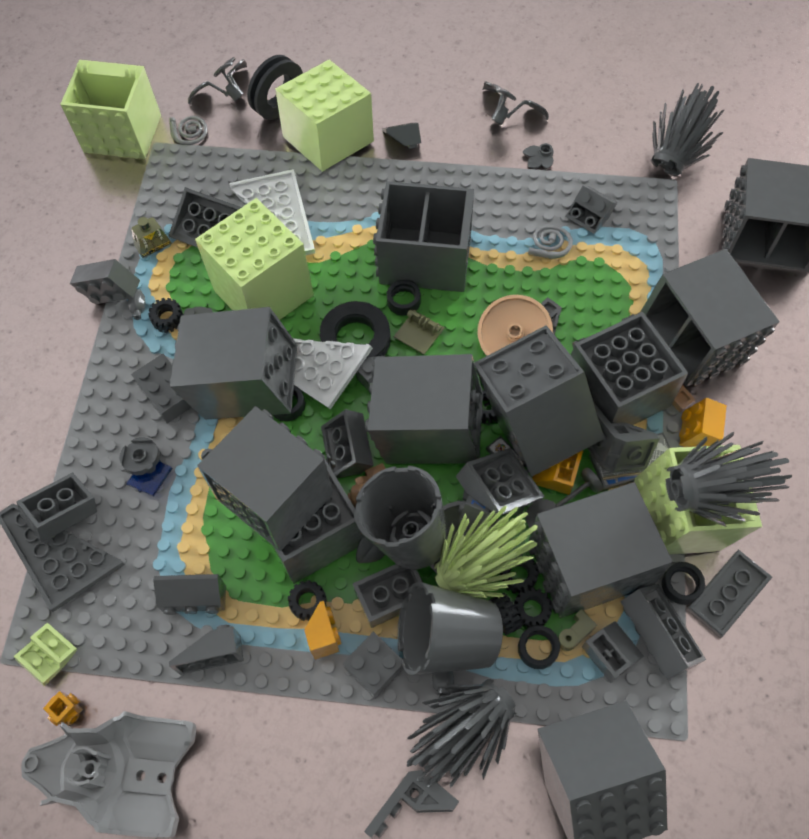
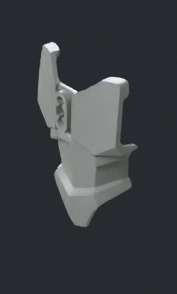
M124 711L120 716L114 717L96 728H72L61 722L60 727L66 734L50 742L32 747L26 753L21 765L22 778L38 788L47 797V799L41 800L40 806L57 802L75 806L87 823L92 825L95 831L99 833L150 838H173L179 822V816L171 792L174 772L183 756L194 744L196 724L185 720L147 717ZM145 772V778L141 780V774ZM166 774L167 779L162 783V780H159V776L163 777Z

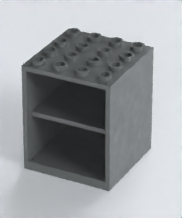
M748 158L745 165L741 166L740 177H736L734 189L730 191L729 200L725 202L724 210L727 213L723 224H726V228L723 231L725 242L723 243L722 250L727 249L737 262L809 272V166Z
M386 181L385 189L381 191V200L383 202L379 203L378 209L380 218L376 219V229L378 230L373 236V244L375 245L374 256H376L375 266H377L376 277H379V284L392 285L399 280H408L415 283L419 288L464 292L472 231L474 189Z
M727 249L662 274L640 311L645 314L688 372L683 382L686 387L691 384L698 385L707 377L710 379L714 378L721 371L727 372L737 364L743 365L750 360L749 357L758 351V346L766 342V337L775 331L774 328L780 322Z
M270 307L182 315L180 324H178V337L175 342L176 350L172 361L173 369L169 384L205 420L245 417L255 406L261 411L267 410L271 415L291 414L298 345Z
M547 325L473 363L499 427L531 477L604 439L585 373Z
M472 354L375 357V365H372L371 369L373 383H370L369 387L371 401H368L367 405L369 419L366 420L365 428L386 464H465L480 458L483 391L473 364L475 362Z
M635 482L538 513L533 523L538 528L529 537V541L537 542V546L528 551L536 559L535 565L537 564L538 574H542L544 579V590L547 594H550L553 612L555 614L558 613L559 618L578 613L581 609L584 611L622 598L640 588L655 585L673 562Z

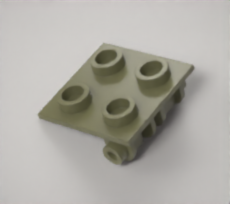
M409 310L407 313L409 318L397 331L394 338L425 355L445 327L418 313L416 310Z

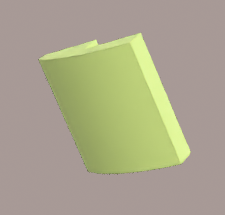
M48 623L30 637L31 642L14 656L15 660L43 686L48 684L61 671L77 651L75 646Z

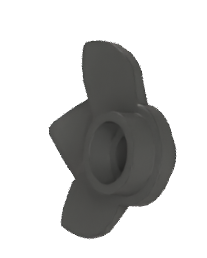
M544 143L540 147L532 145L523 150V154L529 157V168L536 169L543 166L548 169L553 165L554 160L552 156L554 150L550 144Z

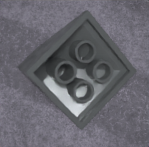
M511 448L467 462L456 475L466 493L491 511L494 510L495 514L504 506H507V508L501 515L511 512L515 507L519 509L545 497Z

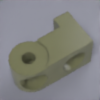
M582 609L573 618L576 623L570 629L561 631L558 636L560 648L564 651L574 649L597 626Z

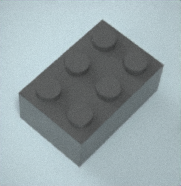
M116 259L77 266L69 284L77 292L86 296L90 302L99 304L134 298L140 280Z
M161 354L131 375L168 424L192 407L170 387L169 379L172 376L173 366L167 357Z
M73 472L16 501L20 516L41 543L97 512L93 495Z
M395 564L353 583L354 591L371 628L400 615L402 602L404 599H408L410 595L408 589L414 583H423L417 569H405Z

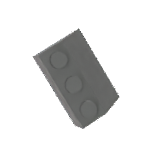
M345 409L321 426L326 455L329 454L332 458L331 461H334L336 467L332 470L336 478L358 475L374 466L363 413Z
M218 574L153 577L156 604L163 614L175 615L176 612L197 614V611L216 614L219 610H225L226 585Z

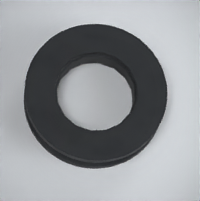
M274 55L266 59L256 69L250 80L247 91L249 106L265 119L273 120L279 118L277 97L275 95L270 100H267L268 91L272 83L282 75H284V84L303 74L301 67L285 55Z
M361 301L342 303L331 309L322 320L320 326L321 342H338L337 334L341 328L347 324L358 322L366 324L374 331L373 339L369 342L373 349L366 359L375 356H385L389 349L391 337L388 319L379 308L370 303Z

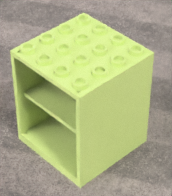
M257 198L195 239L214 291L232 310L270 307L280 320L314 296L304 244Z

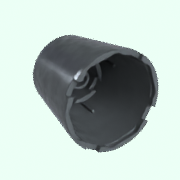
M394 466L372 476L362 486L356 497L357 504L354 518L361 533L402 568L416 570L435 563L441 557L444 541L448 538L441 493L436 481L426 471L414 466H408V468H396Z
M421 582L414 583L408 589L410 595L408 599H404L402 602L397 635L398 651H402L404 657L401 664L408 674L423 675L489 668L495 663L502 645L503 625L500 611L494 602Z

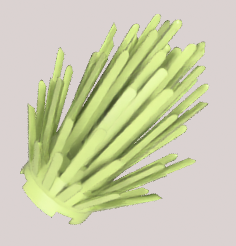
M504 506L492 518L495 514L493 510L472 534L484 514V511H481L464 536L463 534L469 524V518L466 520L467 516L465 513L450 546L454 531V525H451L448 538L444 541L441 560L434 566V569L437 568V576L435 577L437 584L441 588L474 597H504L502 593L479 591H496L499 588H507L509 584L524 582L522 579L490 583L515 576L516 572L492 577L533 558L531 556L515 558L537 546V542L532 540L510 553L508 552L527 539V536L537 530L538 526L533 525L509 541L526 528V521L522 519L528 515L527 512L509 521V518L518 510V507H515L489 530V527L506 510L507 506Z

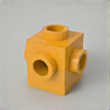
M61 691L53 696L43 708L49 714L47 718L56 726L61 724V722L67 725L73 724L79 718V713L83 710L78 705L80 700L74 694L70 693L67 695Z

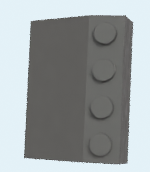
M185 187L168 237L198 247L195 241L197 237L242 207Z

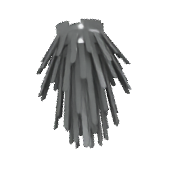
M697 83L692 94H689L688 99L687 96L683 98L684 89H682L674 113L673 111L670 113L666 134L667 104H664L663 113L660 111L658 144L656 122L653 121L652 139L654 155L651 163L655 167L660 165L665 169V173L679 176V174L682 175L684 169L710 156L709 154H702L712 148V145L717 141L716 139L723 132L718 133L704 146L703 143L713 134V132L708 134L707 132L725 111L721 110L719 114L715 112L710 117L717 107V96L719 95V91H717L708 101L714 86H711L708 92L706 90L701 91L703 84L699 87V83Z
M734 432L719 442L717 440L708 448L706 445L703 446L707 441V437H705L677 466L667 469V471H670V478L665 479L668 497L670 501L674 500L678 507L675 508L677 511L689 510L727 527L725 522L720 521L722 520L720 515L746 522L741 515H738V512L756 516L760 515V513L723 505H729V503L780 501L777 498L765 497L771 496L772 492L761 491L788 489L789 486L780 484H784L785 479H790L792 475L760 476L780 473L781 469L779 467H770L789 463V459L772 460L770 458L777 457L778 453L769 451L736 460L758 452L760 448L757 446L762 445L764 441L712 459L732 447V442L725 446L720 445L733 437Z
M487 679L482 684L444 685L443 687L449 689L452 693H462L422 702L425 705L440 702L430 706L435 709L467 699L463 703L425 718L422 722L426 724L420 726V729L408 736L407 739L412 740L452 716L420 738L419 742L410 750L411 753H415L426 745L407 761V767L417 764L420 767L425 766V771L417 777V782L423 779L426 781L432 776L433 778L427 784V787H430L435 781L439 782L450 770L451 778H454L450 783L451 788L463 772L465 776L468 775L493 733L479 765L480 770L484 767L482 773L484 780L498 742L499 746L495 761L497 764L499 763L502 749L505 750L510 720L517 714L513 711V707L516 706L515 702L503 686L500 688L492 684L494 682L492 679Z

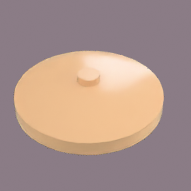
M524 295L504 296L491 303L483 312L478 324V340L484 354L488 356L545 325L553 333L552 321L544 306L535 299Z

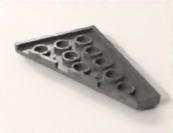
M13 503L0 511V524L52 612L125 565L121 559L108 554L106 551L65 530L41 543L20 516L16 504Z

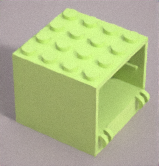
M330 59L275 88L283 137L322 172L374 142L371 93Z
M79 60L60 104L83 152L146 159L161 113L144 66Z
M732 445V447L712 459L741 449L740 445ZM695 447L668 448L635 477L634 481L669 555L721 551L762 527L759 515L738 512V515H741L746 522L720 515L722 517L720 521L725 522L727 526L725 527L689 510L679 512L675 509L678 506L674 500L670 501L666 489L665 479L670 478V471H667V469L677 466ZM729 503V505H723L758 512L756 503Z

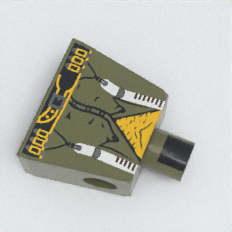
M141 217L138 219V224L131 228L134 246L142 258L172 244L154 217L149 219Z

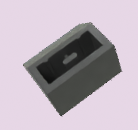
M583 185L565 217L595 234L608 220L617 202L594 188Z
M616 621L601 629L582 646L610 683L644 657Z

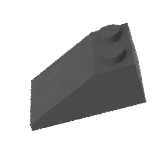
M227 624L220 625L216 630L209 631L169 661V667L181 675L242 662L244 657L241 636L233 626Z

